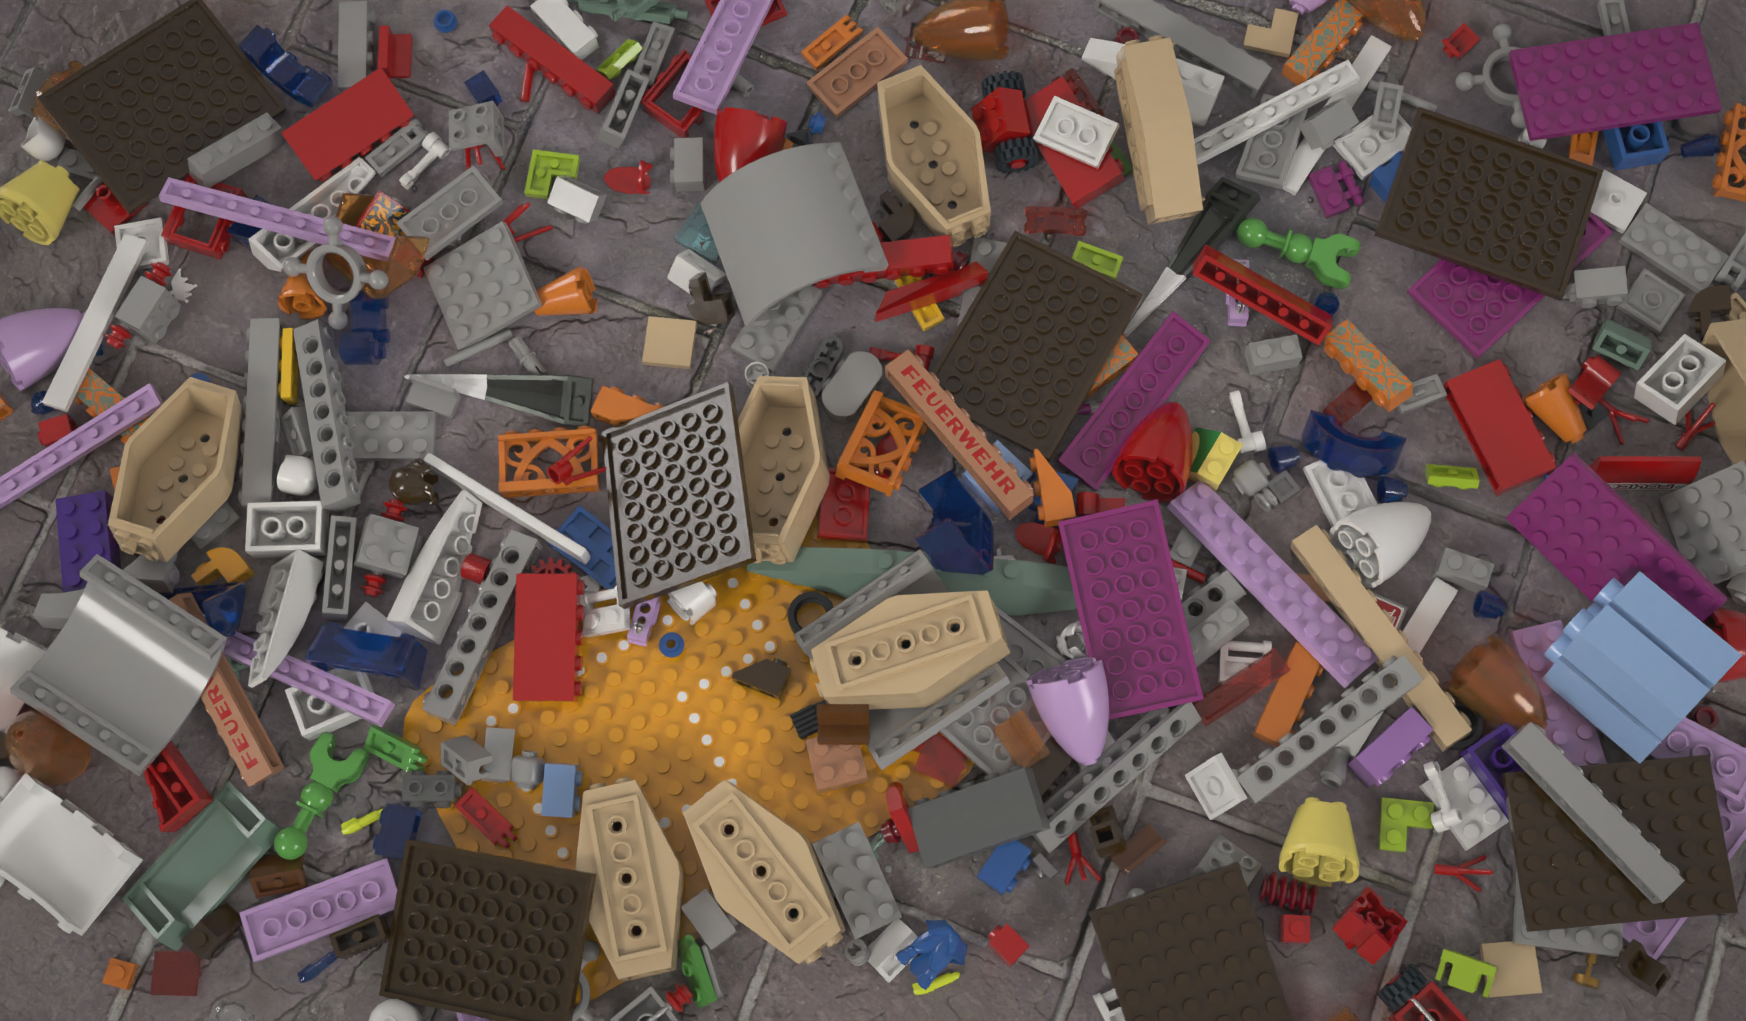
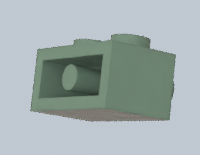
M1606 318L1594 338L1593 349L1601 355L1611 357L1627 367L1639 370L1651 350L1652 339Z

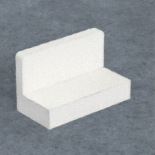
M687 249L676 256L667 278L690 294L689 280L697 273L706 272L712 293L714 287L724 282L726 273L690 249Z
M897 919L868 946L871 951L868 962L888 983L905 967L898 961L896 954L916 940L917 935L900 919Z

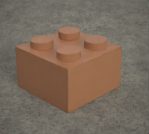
M817 737L805 740L819 794L868 782L860 745H819Z

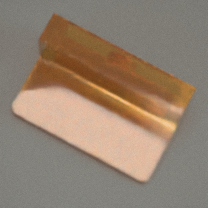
M1020 710L994 728L996 735L1016 765H1023V768H1028L1050 754V751L1023 710Z

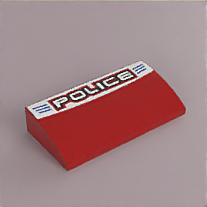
M1599 456L1589 467L1612 489L1678 490L1693 482L1702 460L1701 457Z

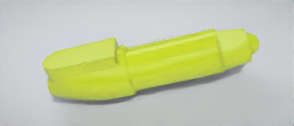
M375 810L359 819L354 817L342 823V834H351L384 817L387 810Z
M948 972L936 977L926 990L921 988L918 983L912 984L913 992L915 995L932 992L957 980L960 973L954 972L950 974Z

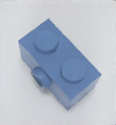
M551 762L545 764L541 816L572 818L576 816L577 812H580L582 799L581 796H578V786H582L583 771L580 770V764Z

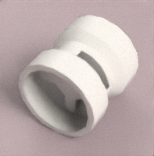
M761 362L750 363L745 369L746 383L750 390L753 389L758 376H769L767 366Z

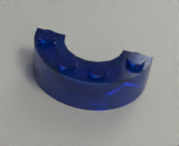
M256 25L239 44L242 52L279 89L297 102L313 108L332 87L331 82L333 80L322 71L319 73L307 65L302 66L297 62L298 59L288 50L285 51L276 40L277 36L266 27L263 29Z
M364 285L358 295L350 301L352 316L351 332H342L338 345L340 358L347 366L378 365L382 359H386L385 343L390 342L389 329H386V309L389 308V297L384 295L383 289L377 290L370 285Z
M1310 410L1302 432L1304 447L1319 460L1326 463L1329 469L1334 471L1342 470L1358 478L1380 476L1393 471L1397 466L1407 440L1406 437L1382 431L1381 435L1376 437L1358 436L1340 427L1334 416Z

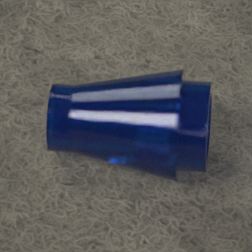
M1707 133L1692 141L1681 144L1680 152L1683 158L1713 157L1715 153H1719V141L1715 134L1710 135Z

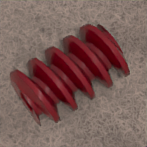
M1271 872L1268 878L1266 873L1259 893V902H1262L1267 896L1271 906L1277 899L1279 900L1280 909L1286 903H1289L1290 912L1296 906H1299V915H1303L1306 909L1309 910V915H1311L1316 902L1318 888L1317 885H1312L1308 889L1307 882L1304 881L1298 886L1297 879L1292 878L1287 884V876L1282 875L1277 881L1276 872Z

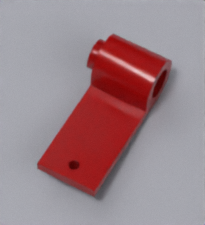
M1599 355L1595 358L1590 356L1581 366L1584 369L1583 373L1568 390L1571 395L1577 398L1576 404L1579 405L1582 402L1591 410L1622 374Z

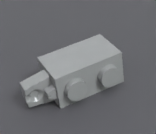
M1625 266L1574 271L1573 280L1568 281L1562 299H1569L1570 303H1575V306H1582V308H1593L1597 304L1606 303L1609 306H1616L1626 302L1628 290Z

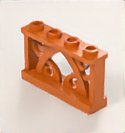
M1736 103L1731 110L1728 109L1723 119L1726 128L1722 132L1719 144L1722 145V150L1716 159L1715 165L1718 166V172L1714 175L1712 187L1715 188L1713 194L1715 197L1721 196L1746 202V183L1741 188L1732 187L1728 183L1729 175L1736 177L1734 183H1739L1742 179L1746 181V165L1738 152L1739 149L1746 145V129L1742 130L1738 127L1739 119H1746V106Z
M874 390L838 461L835 476L843 480L846 477L891 497L894 490L899 491L904 479L901 475L903 471L908 472L913 460L910 456L912 453L916 454L921 444L919 437L920 435H926L929 426L912 407L884 397L882 392ZM886 412L893 414L895 416L891 418ZM905 419L913 422L915 427L912 430H907L905 426L908 425V422H902L899 425L896 422ZM878 424L880 428L883 425L884 427L880 430H876L872 427V425ZM890 431L896 442L897 449L888 454L876 456L874 445L865 437H879ZM905 438H910L908 444H906ZM863 448L868 449L870 451V457H867L868 452L861 453L860 450ZM900 460L898 465L896 466L894 462ZM857 467L868 468V472ZM874 467H878L881 475L884 474L883 471L886 469L890 470L892 475L887 479L877 476L874 473Z
M580 426L577 430L554 428L553 431L543 432L540 429L529 430V433L519 434L517 431H507L504 435H498V488L500 495L503 498L601 492L600 474L573 481L567 486L563 482L557 485L551 479H546L544 472L539 467L532 465V462L548 448L564 456L574 449L576 442L584 441L588 436H592V440L588 443L590 446L588 453L577 459L574 456L569 460L573 466L571 476L584 473L581 464L590 459L591 470L599 468V435L596 429L591 426ZM512 446L523 447L521 453L515 452L516 456L522 459L520 463L512 461L508 457V451ZM508 465L517 468L514 479L508 482ZM527 470L538 473L537 479L529 480V476L532 473L527 472Z

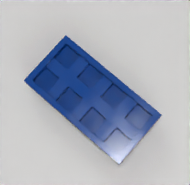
M579 505L557 531L586 548L591 558L589 562L585 565L551 543H547L605 590L613 589L617 584L611 529Z

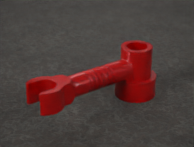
M916 345L914 355L917 354L922 359L924 368L929 372L930 360L933 359L935 348L928 345ZM870 347L869 351L879 361H893L902 354L876 347Z

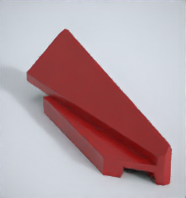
M976 261L955 272L950 271L944 275H937L887 291L876 311L875 323L960 296L962 291L983 285L989 273Z

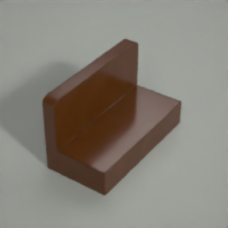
M817 704V742L819 745L869 744L871 720L869 704Z
M1147 824L1126 841L1127 850L1108 857L1121 873L1126 876L1165 845L1167 840L1165 838L1161 839L1152 826Z
M278 854L261 857L251 868L249 881L255 897H266L307 888L308 880L303 869L304 854L293 860L284 859Z

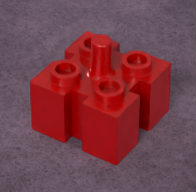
M1366 886L1348 904L1342 913L1343 915L1337 920L1332 930L1345 941V946L1348 949L1352 950L1357 946L1356 951L1371 965H1374L1392 948L1408 921L1392 907L1390 909L1382 904L1383 899L1370 887Z

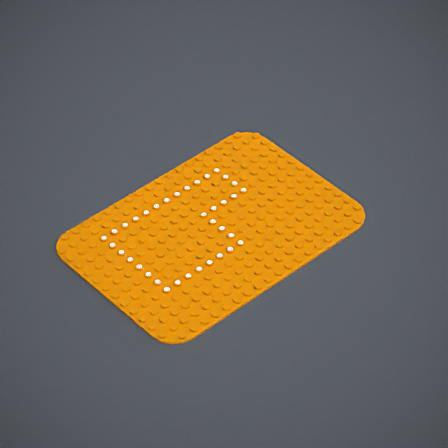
M819 507L801 547L871 549L867 542L857 543L817 538ZM775 519L770 522L771 527H775L778 524V520ZM747 565L702 581L704 585L709 583L716 591L717 595L714 596L716 605L693 625L690 624V618L685 621L673 610L667 602L670 598L668 594L662 595L659 600L661 605L655 625H652L646 647L629 643L627 638L629 630L590 638L584 637L583 645L579 646V656L583 657V669L578 671V681H582V696H578V702L513 701L514 640L491 653L456 726L429 716L422 709L425 695L431 692L433 688L431 686L413 701L404 719L402 736L407 741L421 748L420 753L428 757L426 763H421L425 766L423 771H426L427 775H437V771H449L441 765L442 741L467 735L484 748L486 727L515 729L512 760L515 756L522 755V751L526 750L538 752L537 757L543 758L545 764L549 762L580 764V770L583 771L582 786H578V796H581L582 802L583 792L590 790V786L593 784L605 783L606 786L616 784L615 780L625 777H631V780H636L642 787L683 866L685 882L682 906L705 888L710 893L713 891L683 812L723 780L735 784L806 835L809 841L813 843L858 821L866 838L881 831V825L891 818L886 801V792L889 784L892 782L902 784L904 788L903 795L909 807L915 806L914 802L923 798L933 800L938 797V793L955 787L970 774L974 762L940 732L883 770L876 763L868 746L860 745L868 782L819 794L805 741L817 737L818 732L801 740L790 715L811 704L814 705L824 700V697L821 698L817 690L816 683L820 682L818 674H814L809 656L803 652L788 622V608L798 595L805 592H818L825 595L832 602L833 607L846 600V598L838 597L836 594L825 591L820 592L807 586L795 585L778 578L773 579L748 572L746 570ZM617 599L595 602L594 609L617 605ZM815 602L804 604L797 613L798 624L802 628L806 627L826 613L825 609ZM635 606L629 607L630 625L635 610ZM648 606L643 607L641 612L646 614L650 612L651 608ZM644 619L640 620L641 624H644L646 622V620ZM580 620L579 630H583V620ZM670 632L679 634L684 640L683 652L674 658L664 656L659 649L661 637ZM673 640L667 643V647L670 649L676 646V642ZM774 658L786 662L788 664L787 667L791 670V675L780 701L737 684L731 678L733 672L765 659L771 661ZM464 668L454 673V675H460ZM453 689L445 691L443 698L450 697ZM511 778L507 783L482 782L481 779L472 781L470 785H466L463 782V796L473 787L515 827L511 832L518 839L514 842L508 836L504 838L511 845L508 849L500 843L495 846L454 807L455 804H451V808H436L457 848L575 870L582 802L581 810L576 813L575 817L541 816L544 779L541 784L536 785V789L518 788ZM621 822L613 824L612 828L614 831L618 832L622 829ZM763 866L757 868V874L761 877L766 874ZM628 873L622 877V881L626 884L632 880L631 874ZM682 910L679 940L686 935L693 936L694 940L700 938L701 935ZM588 922L586 941H595L600 947L598 958L588 962L582 969L589 982L590 1000H593L622 984L624 981L617 978L590 922ZM633 927L632 934L639 936L642 933L641 927ZM578 983V989H577V995H576V1001H575V1004H576V1005L579 1004L580 997H581V990H580L579 983Z

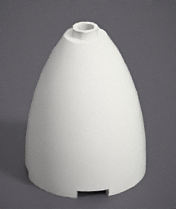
M1390 502L1366 507L1338 520L1335 526L1330 529L1329 535L1332 540L1330 543L1336 550L1340 549L1347 559L1346 564L1351 570L1355 569L1362 579L1361 584L1365 588H1374L1392 577L1413 557L1427 535L1431 523V513L1426 506L1412 502Z

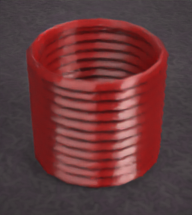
M474 553L468 554L461 566V577L481 584L490 573L489 569L492 560Z

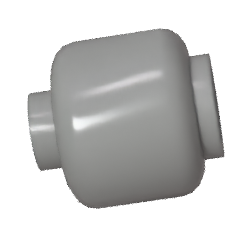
M1251 459L1234 470L1232 481L1242 495L1246 493L1248 496H1253L1268 486L1267 476L1270 475V472L1263 462L1257 464L1255 460Z
M525 750L522 751V755L513 758L510 778L516 783V787L536 789V785L543 782L545 760L537 757L538 752Z

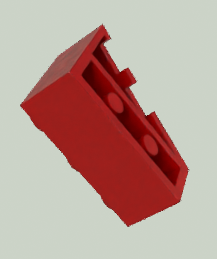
M172 741L166 745L143 772L146 784L151 789L154 800L152 804L159 816L161 824L158 825L161 832H176L214 801Z

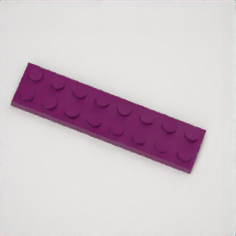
M1172 311L1056 462L1096 492L1113 470L1116 458L1134 428L1153 410L1163 405L1211 340Z

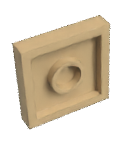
M648 316L642 358L643 365L691 369L697 322Z
M1512 941L1479 945L1481 960L1499 966L1489 998L1542 993L1535 946L1512 944ZM1484 975L1485 986H1486V983H1487V980H1488V976Z

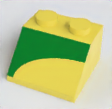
M1196 427L1192 434L1193 455L1189 479L1196 483L1201 481L1216 492L1243 444L1222 432Z

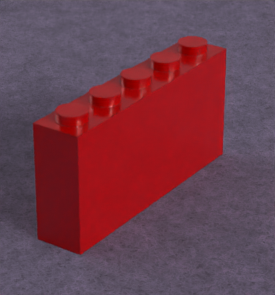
M380 67L281 132V134L315 181L320 179L321 182H324L334 175L331 170L337 166H340L341 169L345 168L353 162L352 156L357 153L363 156L373 149L372 143L378 139L382 143L393 136L390 131L396 127L401 129L408 126L411 121L410 118L414 114Z
M1062 76L1024 100L1032 138L1054 96L1089 110L1083 100L1078 102L1075 97L1078 91L1072 81L1067 83ZM1036 142L1076 210L1125 180L1122 174L1125 168L1119 158L1114 160L1110 153L1114 151L1111 145L1100 167L1097 169Z
M1501 359L1449 379L1443 385L1447 393L1446 399L1496 496L1549 475L1557 468L1554 455L1550 451L1548 452L1544 444L1545 440L1542 432L1536 429L1533 423V415L1524 406L1521 400L1522 394L1519 388L1514 386L1510 379V370L1506 365H1503Z
M516 573L513 701L578 702V696H582V681H578V671L583 669V657L579 656V646L583 645L584 636L583 630L579 629L580 620L584 619V606L580 605V595H584L585 583L584 580H581L580 575Z

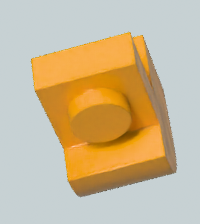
M219 547L206 552L211 561L199 565L196 568V572L191 576L197 584L205 588L223 575L231 586L237 588L256 573L249 563L237 552L229 548Z

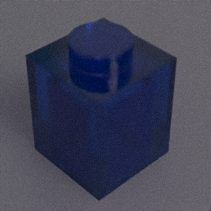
M484 70L464 82L468 93L476 104L494 101L496 106H498L499 103L503 102L498 90Z

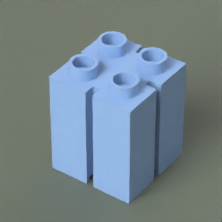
M1639 571L1626 586L1613 578L1593 599L1594 603L1587 610L1583 608L1562 631L1564 633L1544 654L1554 664L1541 680L1640 764L1742 655Z

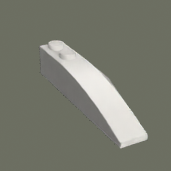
M1090 38L1081 60L1105 76L1109 75L1115 79L1116 55L1125 44ZM1176 58L1192 124L1204 129L1225 76Z
M358 157L292 206L290 210L324 219L329 216L340 218L375 176L376 171L362 158ZM261 229L249 238L252 254L268 269L279 272L283 271V264L286 259L290 257L299 259L318 245V243Z
M462 490L431 533L409 571L386 619L388 623L404 633L436 645L441 644L460 603L462 593L459 591L462 580H465L461 577L460 570L465 557L472 551L473 546H471L470 542L472 534L476 533L482 502L467 491Z
M300 549L271 566L258 613L263 617L262 622L259 621L256 626V632L260 633V637L254 642L253 647L257 655L251 661L248 686L252 688L267 680L282 662L295 643L304 626L310 608L316 600L317 594L315 592L318 583L322 579L323 574L321 570L324 562Z

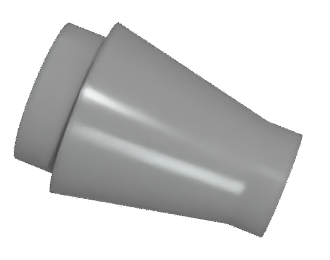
M1340 748L1335 749L1320 773L1323 784L1338 789L1341 787V784L1345 783L1348 758L1350 756L1349 752Z

